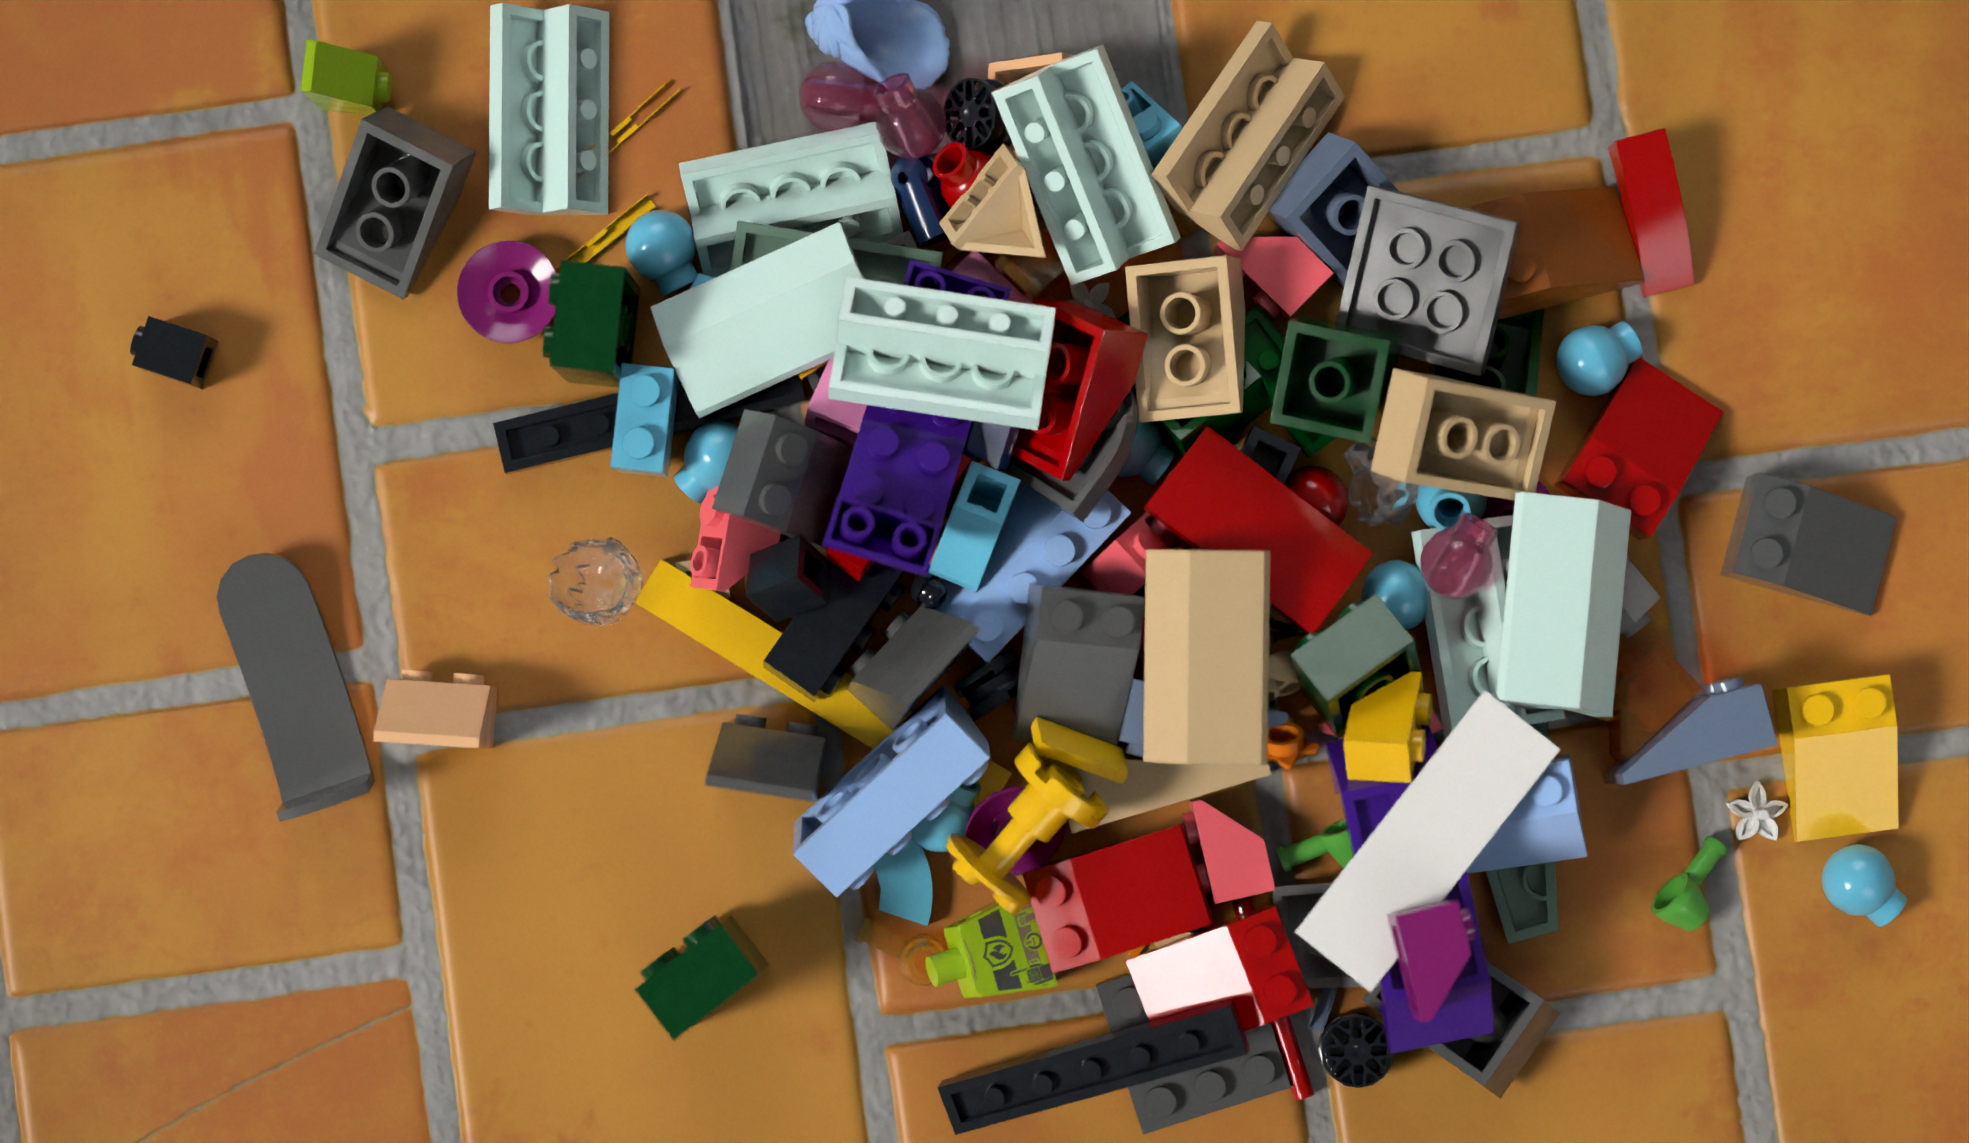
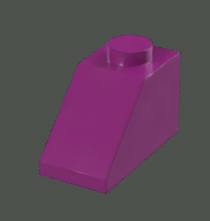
M1445 900L1387 914L1412 1018L1419 1022L1433 1019L1471 955L1468 941L1475 940L1472 918L1467 908L1460 910L1459 902L1456 900Z

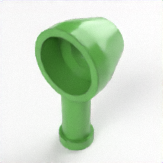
M1345 818L1325 827L1319 835L1287 847L1283 845L1276 848L1285 872L1292 870L1293 866L1330 853L1343 869L1353 858Z
M1707 836L1704 839L1702 848L1686 870L1669 879L1657 892L1651 903V912L1659 919L1689 932L1699 928L1706 921L1711 911L1699 886L1718 860L1724 858L1728 852L1724 844L1711 836Z

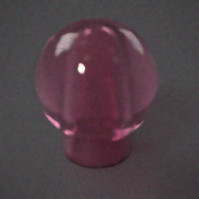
M838 61L821 63L812 68L804 77L799 88V105L806 120L817 129L828 132L856 126L859 121L868 123L879 121L883 102V85L879 82L865 81L863 75L857 70Z
M899 73L890 76L873 89L872 95L879 106L875 122L876 129L879 133L880 142L890 153L904 159H917L929 155L941 144L947 126L943 106L931 93L915 88L909 74Z
M1462 511L1453 527H1447L1436 532L1422 549L1420 569L1427 585L1437 594L1450 599L1467 598L1482 590L1488 583L1493 568V555L1490 546L1495 540L1498 530L1485 520Z

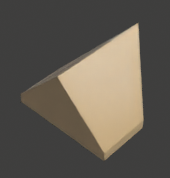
M1003 143L980 171L972 186L959 197L939 224L952 245L959 250L1046 258L1026 170L1012 149Z

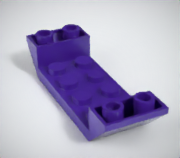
M912 259L910 260L903 283L906 286L1008 301L1011 292L1009 288ZM867 405L823 546L927 577L972 420Z
M1422 725L1421 730H1425L1426 734L1425 757L1423 762H1415L1411 783L1438 750L1429 725ZM1344 739L1327 742L1325 746L1335 794H1340L1351 851L1354 857L1411 783L1348 780ZM1467 870L1443 901L1456 900L1459 902L1460 910L1468 909L1475 930V940L1468 941L1471 955L1433 1019L1425 1022L1413 1020L1398 958L1379 981L1383 999L1379 1001L1390 1054L1494 1033L1490 978Z

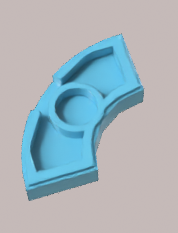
M911 838L899 852L892 856L886 852L872 865L876 870L881 888L879 910L928 926L933 902L931 870L923 848Z

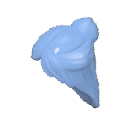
M816 0L813 11L805 18L807 33L814 40L815 44L818 45L822 53L840 59L855 71L880 82L888 91L903 97L914 96L924 89L930 88L942 74H945L949 66L950 40L945 36V26L942 24L938 13L926 3L917 0Z

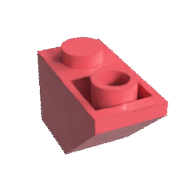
M1251 237L1242 251L1235 250L1220 240L1213 251L1217 256L1228 255L1241 258L1243 281L1256 293L1252 297L1254 304L1270 319L1274 320L1279 316L1285 323L1334 273L1298 237Z
M717 486L707 491V495L700 507L701 528L697 548L691 557L692 578L690 587L725 592L748 574L750 554L779 543L781 533L712 509L719 488Z
M1146 512L1093 560L1082 573L1097 590L1134 594L1146 583V549L1182 550L1188 543Z
M1203 800L1188 801L1191 812L1182 814L1185 833L1189 844L1198 842L1202 863L1195 865L1204 894H1210L1211 902L1217 904L1276 890L1264 839Z

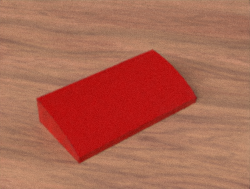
M1209 426L1204 429L1143 508L1196 550L1270 551V607L1306 635L1316 632L1373 555L1369 549Z

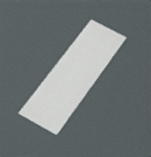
M1484 690L1295 933L1371 992L1397 959L1387 914L1443 901L1560 749Z

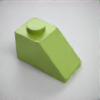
M306 39L300 91L320 110L370 115L382 109V102H390L393 77L391 72H386L387 66L378 56L317 40Z

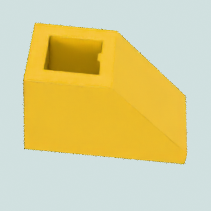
M1410 672L1351 705L1344 737L1348 780L1411 783L1415 762H1423L1425 757L1426 734L1425 730H1421L1422 725L1430 726L1433 711L1432 694L1423 693L1422 672Z

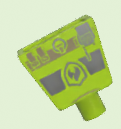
M994 901L944 928L948 950L927 956L925 959L926 970L931 983L937 987L958 980L961 994L964 998L1000 995L1058 986L1031 903L1028 907H1023L1017 915H1013L1000 906L997 901Z

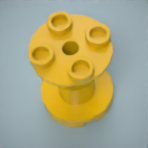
M1028 743L1014 760L1016 767L1028 780L1029 784L1008 807V811L1013 819L987 849H984L963 835L951 833L947 838L948 843L946 844L947 850L957 859L952 865L953 869L973 886H977L980 881L994 891L993 898L997 903L1013 915H1017L1023 907H1028L1031 903V896L1010 870L1035 840L1039 839L1046 843L1049 842L1069 817L1088 828H1096L1109 812L1107 804L1096 791L1089 798L1084 794L1085 790L1080 784L1084 779L1074 769L1063 762L1036 753L1032 743Z

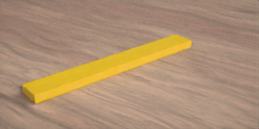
M660 559L636 598L635 604L872 749L892 732L890 728L847 690L851 680L854 678V676L847 672L830 697L821 692L815 702H813L763 668V660L783 633L713 590L690 587L692 577ZM910 711V712L904 717V719L894 728V730H895L905 719H907L913 712ZM990 759L986 761L989 764L987 770L977 780L981 786V791L973 802L975 808L990 795L1003 790L1012 775L1011 772Z

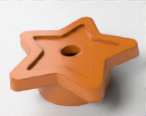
M1286 722V724L1268 728L1267 762H1276L1283 768L1290 770L1295 766L1299 758L1319 752L1318 744L1304 740L1303 728L1297 724Z

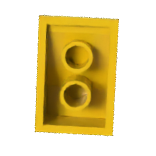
M1890 674L1772 689L1794 842L1898 829V733Z

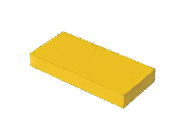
M1037 716L1033 721L1031 731L1036 753L1123 784L1129 773L1123 748Z

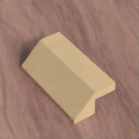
M1256 21L1160 160L1151 176L1173 209L1231 248L1242 251L1345 98V95L1325 62L1293 58L1273 23Z
M1146 549L1143 762L1186 765L1267 764L1270 551Z

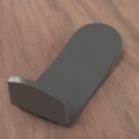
M271 553L247 555L233 563L221 578L217 601L220 616L242 671L271 758L282 799V804L276 812L281 822L365 794L371 790L375 779L353 704L309 581L300 567L286 557Z

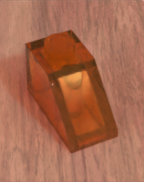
M1040 226L1038 227L1046 258L1003 254L995 262V269L1032 304L1035 298L1044 299L1067 275L1049 231L1046 233Z
M1660 643L1648 646L1645 649L1638 644L1617 662V667L1621 672L1616 676L1613 714L1609 721V755L1616 762L1631 758L1702 689Z

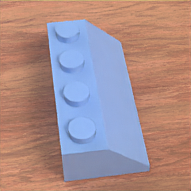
M1020 483L977 592L943 579L941 583L945 585L948 594L943 604L933 610L973 622L980 630L968 648L985 664H988L1025 625L1029 583L1062 586L1131 512L1107 490L1082 523Z
M942 685L795 820L793 855L836 897L848 887L851 890H856L864 884L874 871L872 865L886 852L890 856L899 852L911 839L912 833L910 830L924 818L928 821L936 818L948 806L950 802L948 796L962 783L970 786L987 770L989 764L986 761L990 758L988 741L945 685Z
M1571 753L1556 755L1468 867L1467 874L1588 857Z

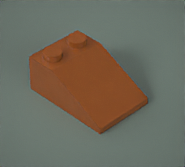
M1616 186L1520 193L1472 205V210L1522 222L1498 320L1642 284L1645 281Z

